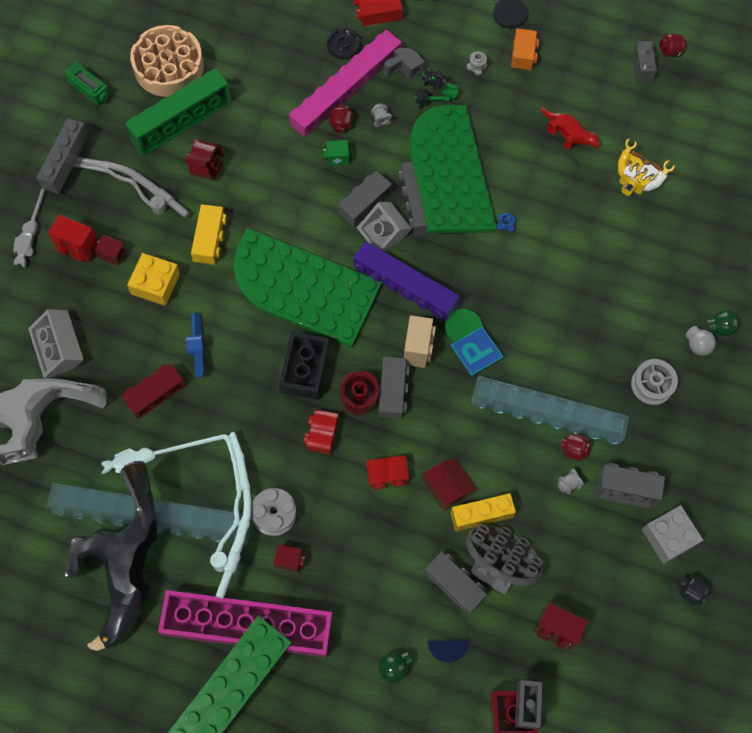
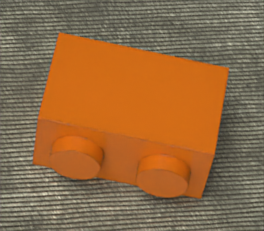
M516 28L511 68L531 70L533 63L536 64L538 53L534 52L535 49H538L539 39L536 38L537 31Z

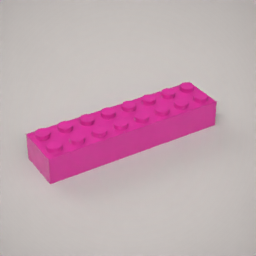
M166 590L158 633L168 637L236 645L259 615L292 641L284 652L327 657L332 612L230 598L221 599L214 596Z

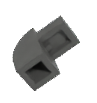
M399 48L394 50V58H390L384 63L383 73L389 78L402 70L410 80L424 72V61L414 50Z

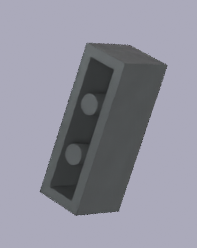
M377 171L372 175L369 174L360 186L353 188L348 197H344L339 201L338 214L355 227L370 213L378 202H382L391 194L392 184Z
M383 357L378 417L401 419L402 413H406L407 402L403 401V395H407L408 383H404L405 377H409V365H406V358Z
M441 552L425 568L424 574L469 615L486 597L485 588L479 582L474 583L469 578L470 574L464 568L460 569L454 564L456 561L448 553L445 555Z

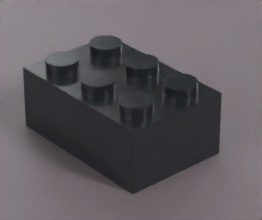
M291 332L279 383L280 393L318 400L329 352V338Z

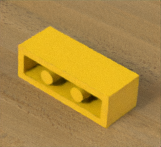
M201 204L191 251L193 262L215 265L216 258L220 257L219 242L223 241L224 231H222V227L226 225L227 215L224 214L223 207Z
M510 493L452 507L450 512L455 532L473 528L479 524L486 525L510 519L516 513Z

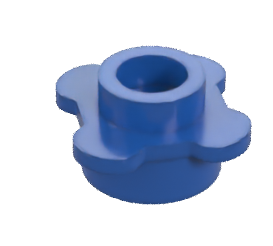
M509 213L500 214L497 228L499 230L505 229L509 232L514 231L516 217Z

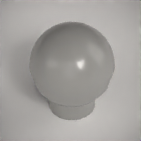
M693 326L686 332L685 336L689 340V347L694 354L706 356L715 349L716 339L709 331L700 330L697 326Z

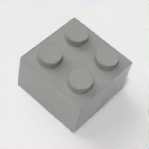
M681 505L642 528L643 533L663 564L703 541Z

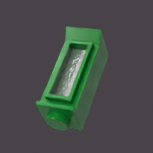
M78 61L64 71L68 83L98 107L111 96L108 85H105L84 69Z

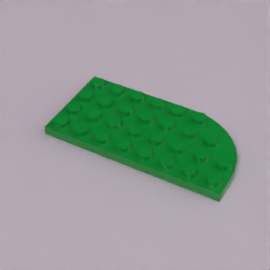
M441 105L427 110L417 119L409 136V152L427 232H495L497 227L466 105Z
M248 228L239 242L234 257V273L237 285L253 306L267 314L351 348L382 285L381 281L377 282L371 277Z

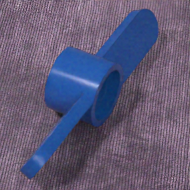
M195 312L191 316L192 336H186V347L188 355H194L195 376L201 378L203 375L204 354L202 321L200 314Z

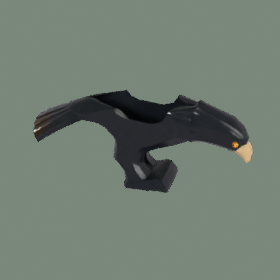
M133 461L124 465L120 471L136 508V513L131 523L119 533L99 531L91 537L74 536L71 539L65 577H79L91 572V558L95 555L100 557L106 570L111 599L110 609L101 633L87 645L92 650L109 649L120 644L128 637L140 615L145 610L143 605L150 587L143 581L142 570L148 549L152 543L157 541V518L147 466L144 461Z

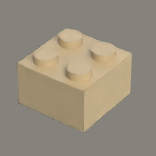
M410 315L404 350L406 365L425 368L426 362H430L436 327L432 326L433 319Z

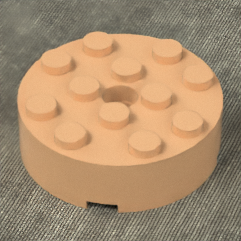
M162 25L151 28L140 35V39L136 44H133L131 49V63L135 77L146 91L154 95L169 97L175 91L199 79L203 74L204 63L198 40L192 33L181 30L178 26Z

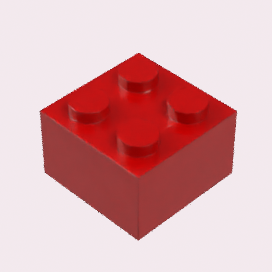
M57 216L48 232L56 251L62 255H71L79 262L85 261L90 263L96 253L95 244L98 241L93 229L64 216Z

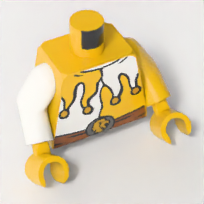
M627 139L625 143L626 149L623 150L618 161V174L621 176L619 182L624 185L621 189L622 193L630 196L633 191L642 194L644 191L658 188L667 178V173L675 170V165L671 169H667L666 166L670 163L668 160L664 163V170L661 171L662 167L635 151L631 153V149H634L636 146V141L633 147H629L627 145L629 139Z

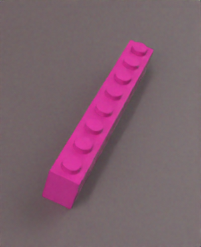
M387 30L377 35L375 40L370 45L367 44L361 53L355 55L347 65H343L336 75L331 76L322 87L320 86L315 90L312 96L307 97L298 108L291 111L289 115L290 125L302 136L306 137L330 116L333 108L346 102L383 69L384 63L388 59L394 58V50L401 48L402 42Z

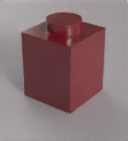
M103 235L95 244V252L99 259L119 266L126 253V248L122 242Z
M278 544L273 563L274 568L298 573L299 567L303 568L305 562L302 549Z

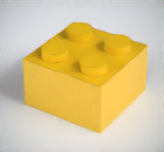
M142 253L127 286L131 295L166 306L180 272L177 264Z

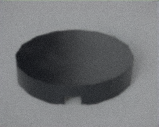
M500 0L496 3L493 11L495 22L503 28H519L524 24L527 17V9L520 0Z
M349 28L336 29L327 38L329 54L340 60L353 58L359 53L361 48L359 35Z

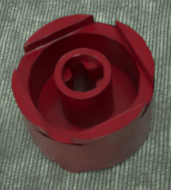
M195 139L191 152L185 158L189 173L208 180L216 179L223 167V163L220 161L221 157H224V148L222 145Z
M366 371L351 372L346 375L340 387V399L343 407L350 413L358 416L371 412L379 400L377 379Z

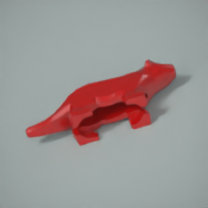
M543 107L540 108V111L550 119L547 131L551 135H554L555 131L560 132L567 140L563 146L568 151L573 144H585L595 148L600 146L597 135L585 130L575 117L564 113H552Z

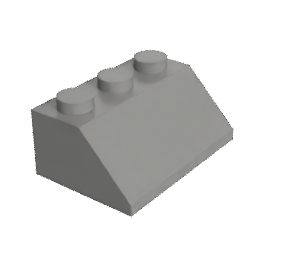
M47 309L28 328L44 378H50L73 370L83 361L82 352L67 310Z

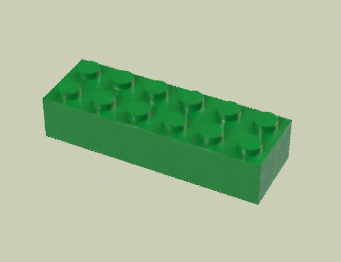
M214 69L205 73L199 79L190 82L184 88L175 91L169 97L160 100L154 106L146 108L139 115L131 117L125 122L131 143L144 157L231 104L228 83L218 70Z

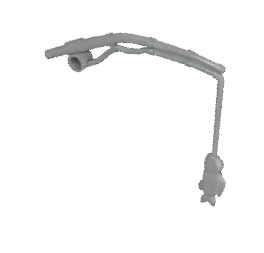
M79 156L73 166L109 173L121 181L130 182L141 199L152 208L155 214L161 215L166 212L167 206H171L184 218H188L190 212L177 203L174 197L167 191L159 188L141 173L126 166ZM110 169L123 172L131 176L133 179L122 177L114 173ZM136 182L143 185L155 196L149 201ZM41 189L31 221L22 226L23 232L14 241L13 253L17 252L18 255L14 260V265L21 264L23 268L26 266L25 257L33 254L32 245L37 232L35 218L45 193L44 189Z

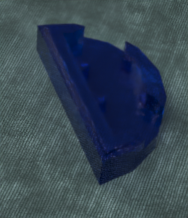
M427 641L428 649L433 657L445 663L456 662L463 657L469 641Z

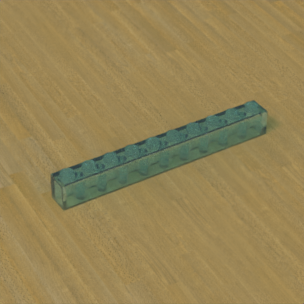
M52 483L46 505L54 515L64 516V513L72 514L71 517L83 519L85 516L91 517V520L96 522L109 520L115 525L130 524L136 513V508L130 495ZM154 499L157 532H163V529L171 530L170 533L175 535L189 533L194 538L208 536L211 540L220 542L233 525L235 519L234 512ZM239 513L240 520L243 516V514ZM252 517L249 521L250 525L247 529L244 543H248ZM239 526L235 528L233 533L227 539L230 540V543L232 544L235 541V537Z

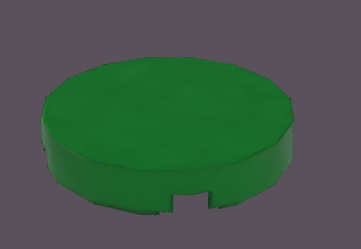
M455 310L445 322L446 336L451 342L455 343L481 328V319L471 310Z

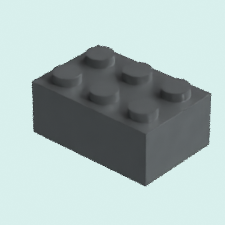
M609 463L604 465L596 476L594 498L653 509L662 500L665 477L659 476L657 472L649 471L644 473L640 472L637 468L629 467L625 469L620 468L617 464Z

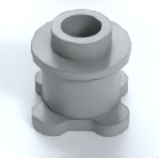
M480 51L473 52L470 55V63L467 64V69L473 71L475 75H481L482 70L487 68L486 55Z
M377 104L371 110V114L375 117L376 121L374 123L375 127L391 123L392 115L387 112L388 107L386 105Z
M571 469L570 473L564 477L560 476L557 483L560 491L568 495L575 488L579 490L584 485L575 469Z

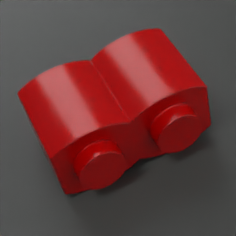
M316 409L314 415L310 414L308 426H311L309 433L306 432L304 438L307 450L330 455L339 419L338 414Z
M406 456L366 461L369 487H374V490L385 489L386 485L402 487L405 486V483L409 482Z

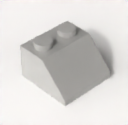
M378 202L357 227L368 243L384 252L399 243L412 229L391 202Z

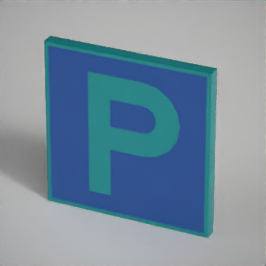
M483 327L451 344L452 349L471 376L503 358V355Z

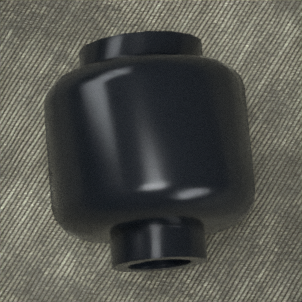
M693 575L690 578L685 576L679 583L681 587L680 596L693 606L703 605L711 595L709 592L710 586L697 575Z

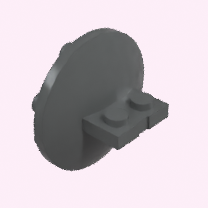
M479 524L471 529L466 538L467 549L476 561L470 574L490 584L491 587L504 595L511 584L528 586L536 583L542 575L543 562L532 547L529 546L530 543L526 538L516 536L509 528L504 526L499 528Z

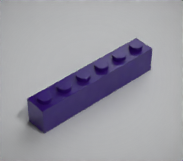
M366 241L353 257L354 267L357 271L365 272L377 282L381 281L389 290L400 293L408 301L412 300L419 308L427 309L438 319L447 321L459 305L460 296Z

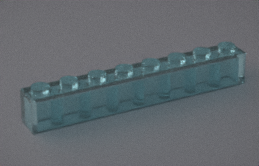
M482 376L477 377L471 403L479 408L488 407L497 413H510L513 417H525L531 419L534 423H547L557 429L562 427L569 429L571 433H584L593 439H606L607 442L612 444H618L624 440L629 416Z

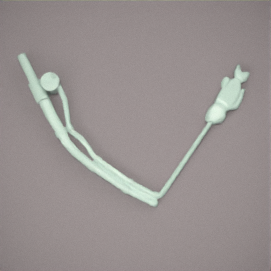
M231 432L229 436L222 434L158 451H153L149 448L135 451L129 448L114 455L113 461H103L101 463L104 466L102 474L109 472L112 468L115 469L116 473H121L120 471L124 465L133 461H144V463H147L158 454L221 439L227 442L236 481L235 519L231 528L219 542L216 552L210 558V562L216 571H225L216 593V597L223 599L232 574H235L241 558L240 552L251 518V493L244 461L245 457L235 432ZM243 491L244 510L242 519L240 520L239 500L241 498V493ZM239 526L235 541L227 558L221 550L235 528Z

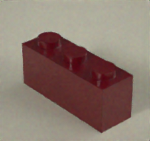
M169 363L160 366L153 375L144 377L137 386L128 388L121 397L138 420L186 386L183 379Z

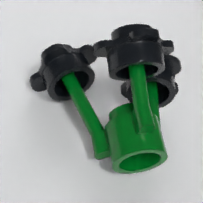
M431 67L430 71L426 70L423 73L422 80L425 81L424 86L427 83L433 86L434 90L441 89L443 96H428L427 91H422V87H419V92L415 93V103H418V108L421 109V105H427V100L449 102L450 99L456 98L458 86L447 83L446 76L441 74L440 70L437 72L433 71V67Z

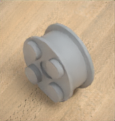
M650 359L643 362L631 380V387L635 396L640 401L649 405H658L667 401L676 390L678 384L677 374L673 367L659 359Z
M270 488L260 492L253 500L251 506L253 523L265 535L279 536L291 529L296 519V506L293 498L286 491L278 488Z

